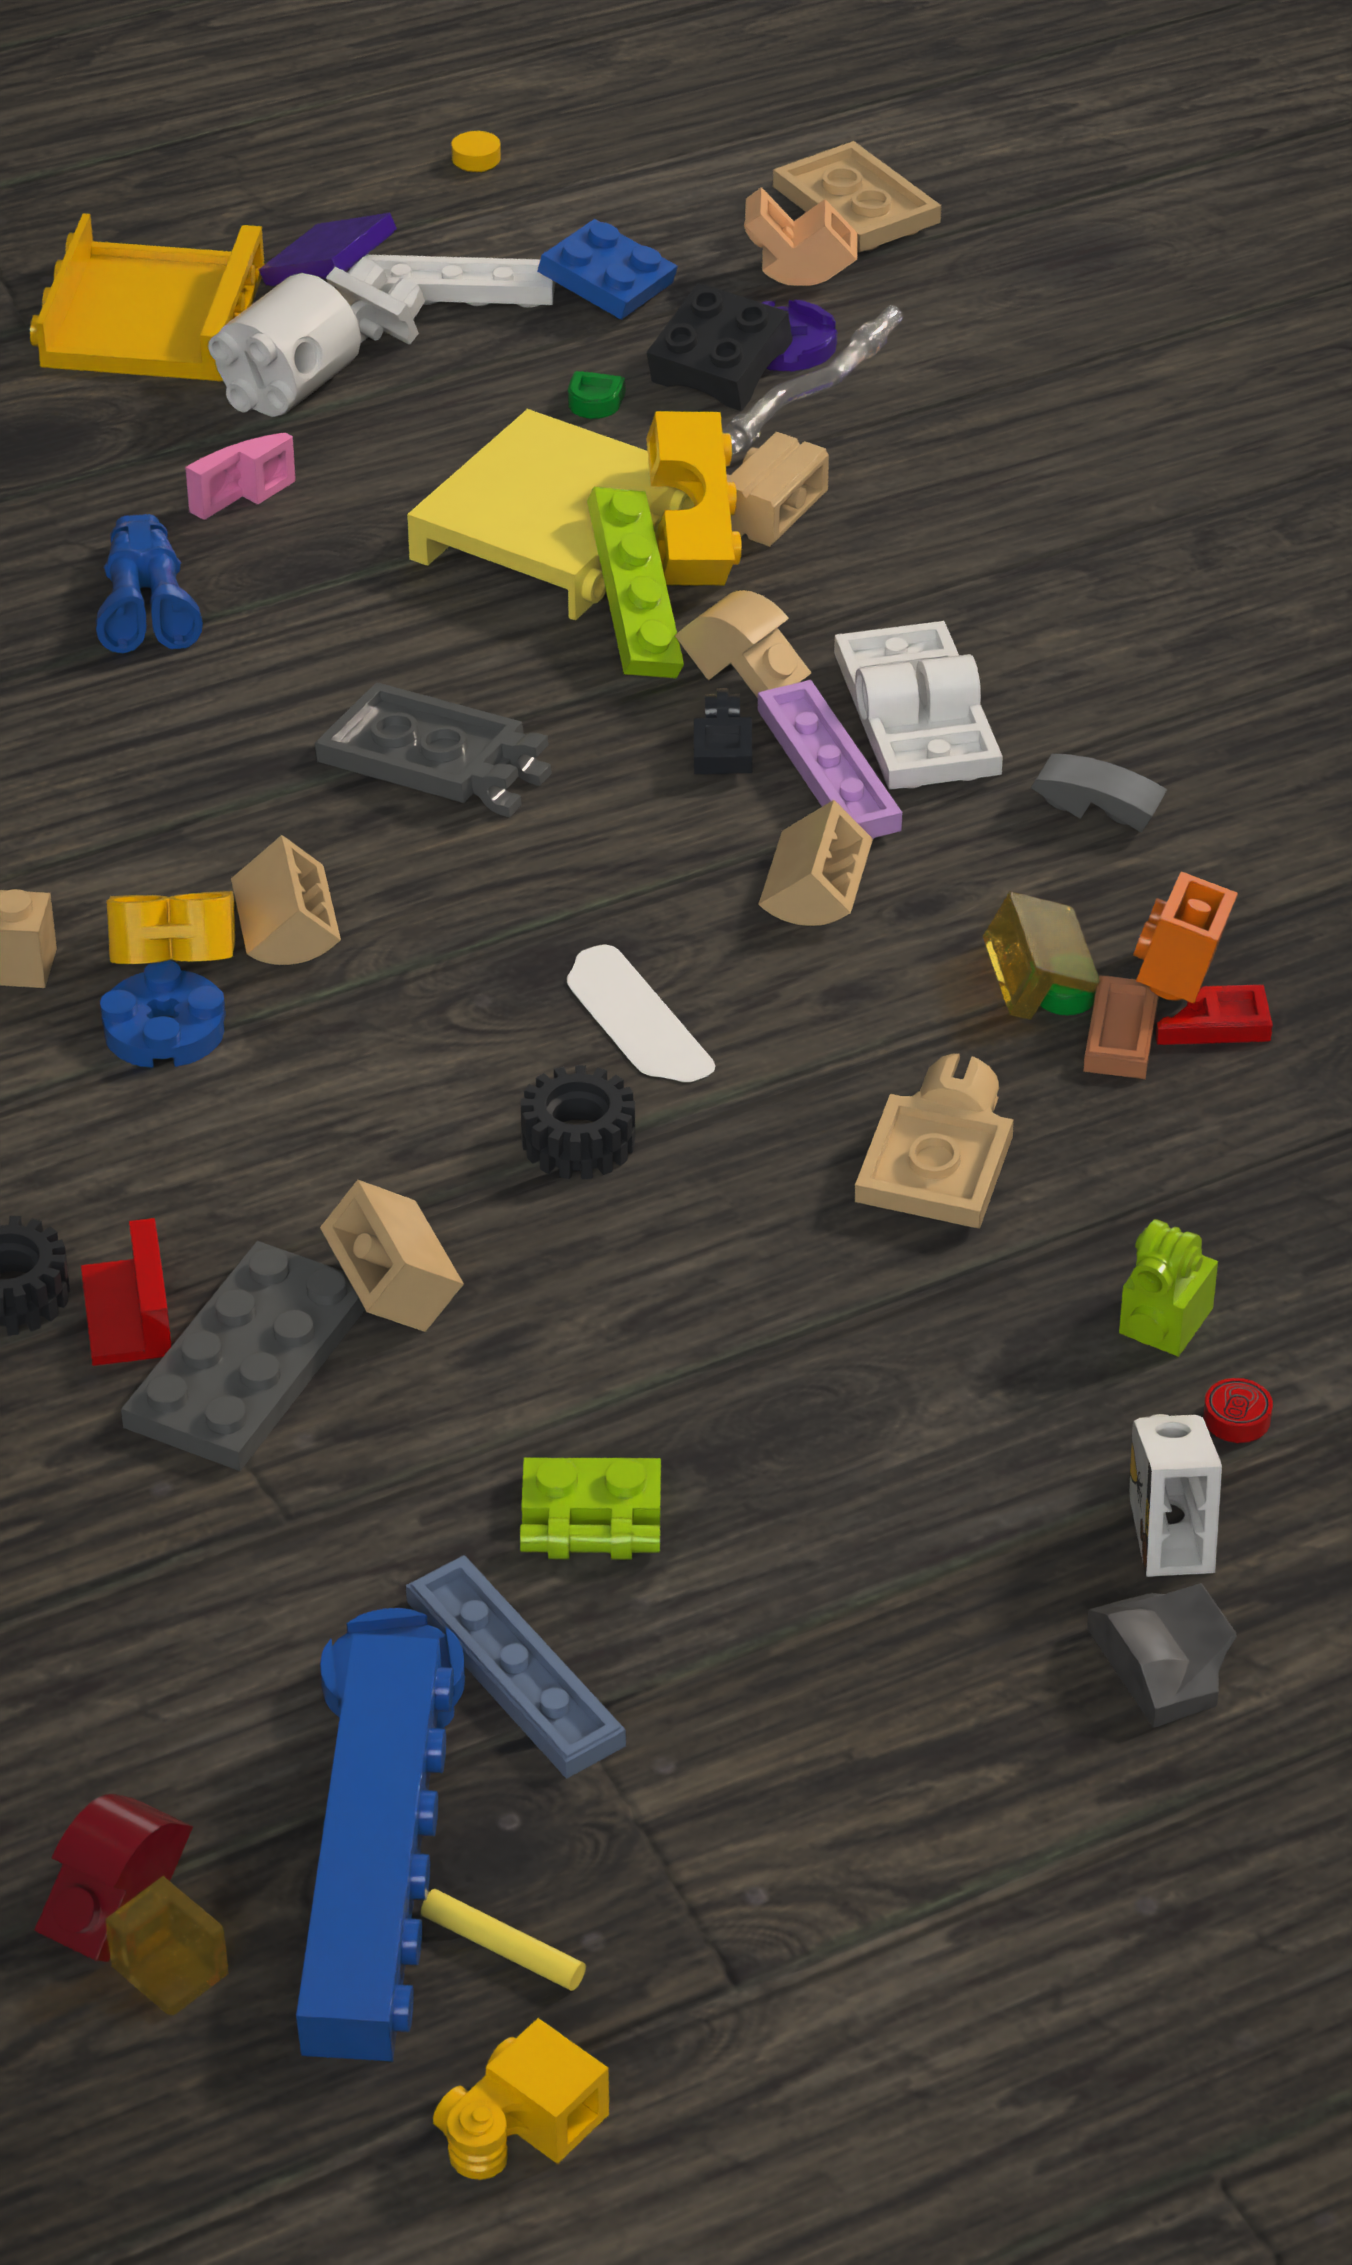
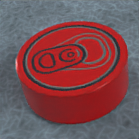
M1228 1378L1218 1381L1208 1389L1205 1396L1203 1419L1207 1429L1216 1437L1228 1442L1246 1443L1257 1440L1270 1427L1273 1408L1272 1397L1263 1386L1252 1380Z

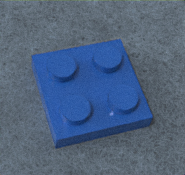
M593 219L543 253L537 272L622 320L671 285L678 266L661 257L660 253L655 249L642 246L622 235L614 226Z

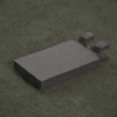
M378 682L315 742L317 762L465 803L472 794L480 797L485 806L491 811L509 818L520 808L522 801L521 795L510 793L505 789L518 777L528 783L540 786L552 774L551 764L536 759L549 745L548 736L532 732L524 734L521 721Z

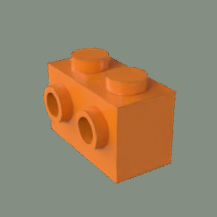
M1181 871L1168 901L1156 899L1149 919L1143 927L1133 956L1144 960L1136 982L1149 986L1153 993L1164 999L1174 1001L1183 999L1194 1003L1213 960L1238 893Z

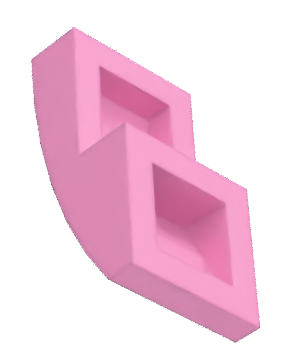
M284 432L250 439L218 450L186 466L189 512L206 520L241 497L260 504L294 483L296 480L293 436Z

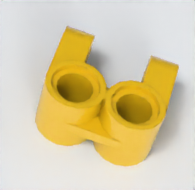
M232 891L191 893L171 897L159 895L110 896L106 900L111 963L145 964L163 962L170 959L176 961H213L233 956L235 947V912Z

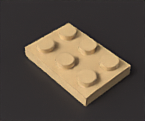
M855 141L773 169V187L805 212L826 199L857 232V251L859 253L876 249L879 245L903 236L914 235L922 229L941 223V205Z

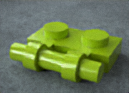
M524 1458L520 1552H548V1559H569L570 1552L611 1553V1560H632V1553H660L661 1458Z

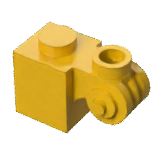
M537 2018L517 2038H507L494 2050L486 2066V2075L469 2091L462 2086L454 2087L439 2102L434 2112L433 2124L443 2131L447 2137L448 2156L451 2165L459 2174L469 2179L483 2180L492 2178L502 2172L506 2166L508 2158L507 2137L515 2134L558 2164L609 2115V2068Z

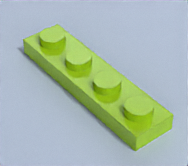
M593 487L587 503L623 672L627 675L677 678L684 662L679 641L674 636L677 634L646 491Z

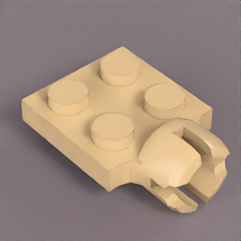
M960 1054L942 1056L928 1068L922 1087L915 1095H889L855 1183V1202L980 1229L1013 1138V1119L1000 1117L993 1113L999 1098L997 1097L999 1082L990 1066L972 1056L964 1078H953L960 1060Z

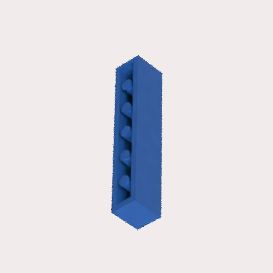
M352 1633L296 2013L301 2056L393 2062L397 2032H410L413 1986L403 1985L405 1965L418 1966L420 1960L421 1919H412L414 1899L427 1900L430 1855L420 1854L422 1835L435 1836L438 1791L428 1790L430 1773H443L446 1729L436 1728L438 1711L451 1712L454 1691V1669L441 1667L439 1638Z

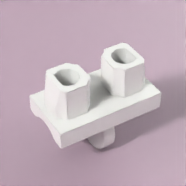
M364 256L348 273L334 267L326 277L327 282L336 287L337 291L349 303L358 321L361 335L360 343L368 337L378 340L384 331L410 345L419 334L413 319L423 306L425 299L420 287L404 277L399 278L388 293L381 291L380 289L388 280L386 274L377 263Z

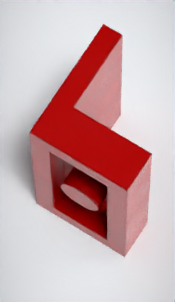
M155 1218L129 1221L133 1259L81 1265L93 1366L162 1358L172 1347Z

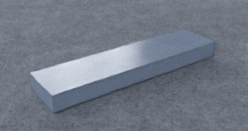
M465 1555L406 1585L407 1603L415 1611L427 1615L428 1625L438 1628L445 1635L446 1626L457 1636L464 1653V1666L566 1779L626 1746L625 1728Z

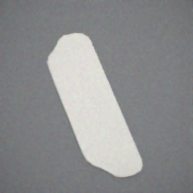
M606 944L583 950L576 956L573 968L567 976L568 986L641 1073L680 1082H694L714 1072L716 1065L713 1059L617 948Z

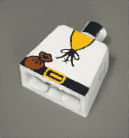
M1156 1414L1150 1417L1138 1418L1133 1422L1129 1492L1146 1577L1215 1573L1222 1465L1203 1417L1198 1415L1169 1416ZM1170 1504L1179 1507L1185 1514L1184 1519L1176 1524H1168L1165 1512H1172Z

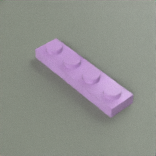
M811 680L758 692V712L821 806L835 800L873 839L902 831V811Z

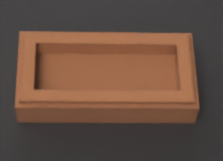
M1099 976L1083 1072L1146 1079L1159 996L1153 993L1149 986L1136 982V979Z

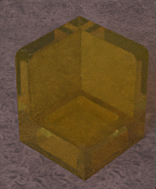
M164 1876L105 1919L111 1966L168 2015L177 2014L228 1975L223 1927Z

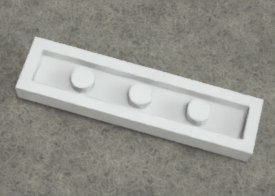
M399 255L364 256L377 263L386 274L388 280L380 289L381 291L388 293L399 278L404 277L420 287L425 299V305L437 302H464L472 306L499 303L517 304L521 307L530 308L553 304L555 281L537 272L540 259Z

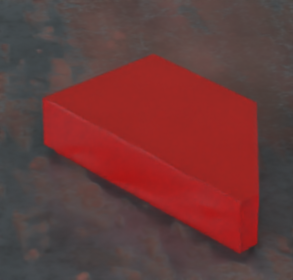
M1264 985L1204 986L1200 988L1194 1003L1187 1001V1006L1172 1018L1166 1016L1157 1022V1045L1271 1041L1273 1025Z

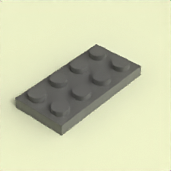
M257 1241L121 1408L123 1428L241 1471L365 1311L345 1272Z

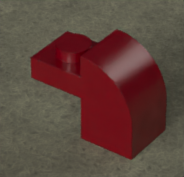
M106 1794L93 1800L72 1821L51 1857L62 1863V1867L34 1931L95 1961L109 1962L138 1893L164 1896L193 1826L132 1797Z

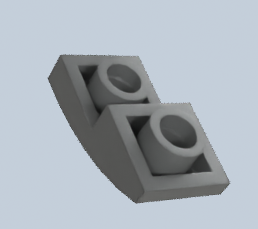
M1053 753L1031 786V789L1041 794L1050 805L1059 810L1068 811L1080 819L1092 802L1102 808L1112 820L1120 824L1129 825L1141 833L1167 791L1166 788L1123 767L1089 757Z

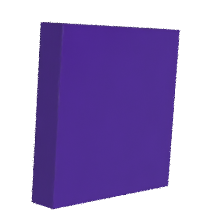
M391 213L319 223L258 270L265 286L279 285L289 276L300 273L325 279L334 267L346 272L363 256H366L391 236L397 228Z

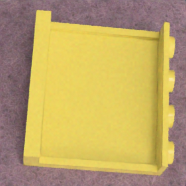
M527 409L407 514L409 559L428 566L450 546L568 589L569 618L576 621L594 603H598L606 593L587 503L593 487L646 491L655 535L664 510H686L693 508L694 503L686 493L677 488L651 487L648 451Z

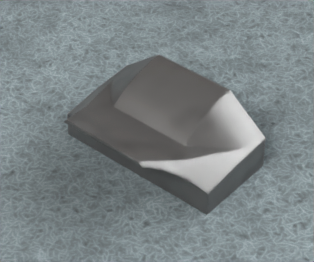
M1202 1583L1167 1594L1150 1593L1089 1609L1088 1631L1153 1728L1217 1706L1219 1670L1227 1651L1237 1635Z

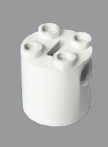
M300 273L286 278L224 325L209 340L208 348L211 356L215 359L217 370L227 387L226 396L229 403L241 412L254 409L268 416L275 417L289 412L349 365L359 353L361 335L358 321L349 303L336 288L318 276Z

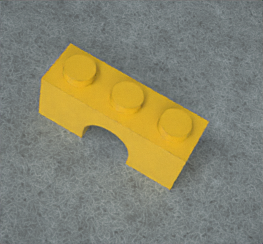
M656 411L646 437L651 487L677 488L686 493L695 505V507L686 510H664L655 536L666 585H725L732 566L739 565L742 549L739 531H732L730 516L735 514L737 503L735 483L727 482L726 466L730 465L732 457L731 436L729 433H722L721 412Z

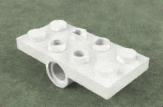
M945 621L835 635L834 654L889 790L917 788L922 785L958 780L971 781L981 777L1002 775L1003 756L980 705L981 689L976 662L971 654H958Z

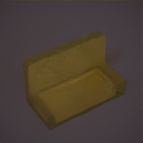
M1009 891L983 935L1009 1015L1031 1020L1052 984L1093 993L1099 985L1100 979L1074 909L1068 905Z

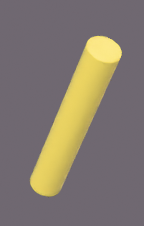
M432 1889L428 1893L427 1900L423 1901L421 1916L570 1991L575 1990L583 1979L586 1970L585 1963L437 1889Z

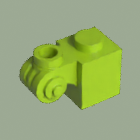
M1154 1219L1145 1228L1143 1233L1138 1236L1135 1248H1137L1136 1267L1123 1285L1120 1334L1175 1356H1180L1212 1311L1214 1304L1218 1261L1202 1255V1240L1199 1235L1189 1231L1183 1233L1179 1227L1170 1228L1166 1222Z

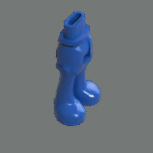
M130 515L119 518L116 526L110 533L111 548L107 562L104 565L105 574L113 583V591L98 610L95 624L99 641L105 648L116 653L133 651L143 642L147 623L145 601L140 588L148 587L151 588L152 626L158 641L171 649L190 647L198 640L202 633V615L197 603L177 583L176 575L180 572L181 561L177 558L168 540L167 529L163 524L159 523V520L154 515Z

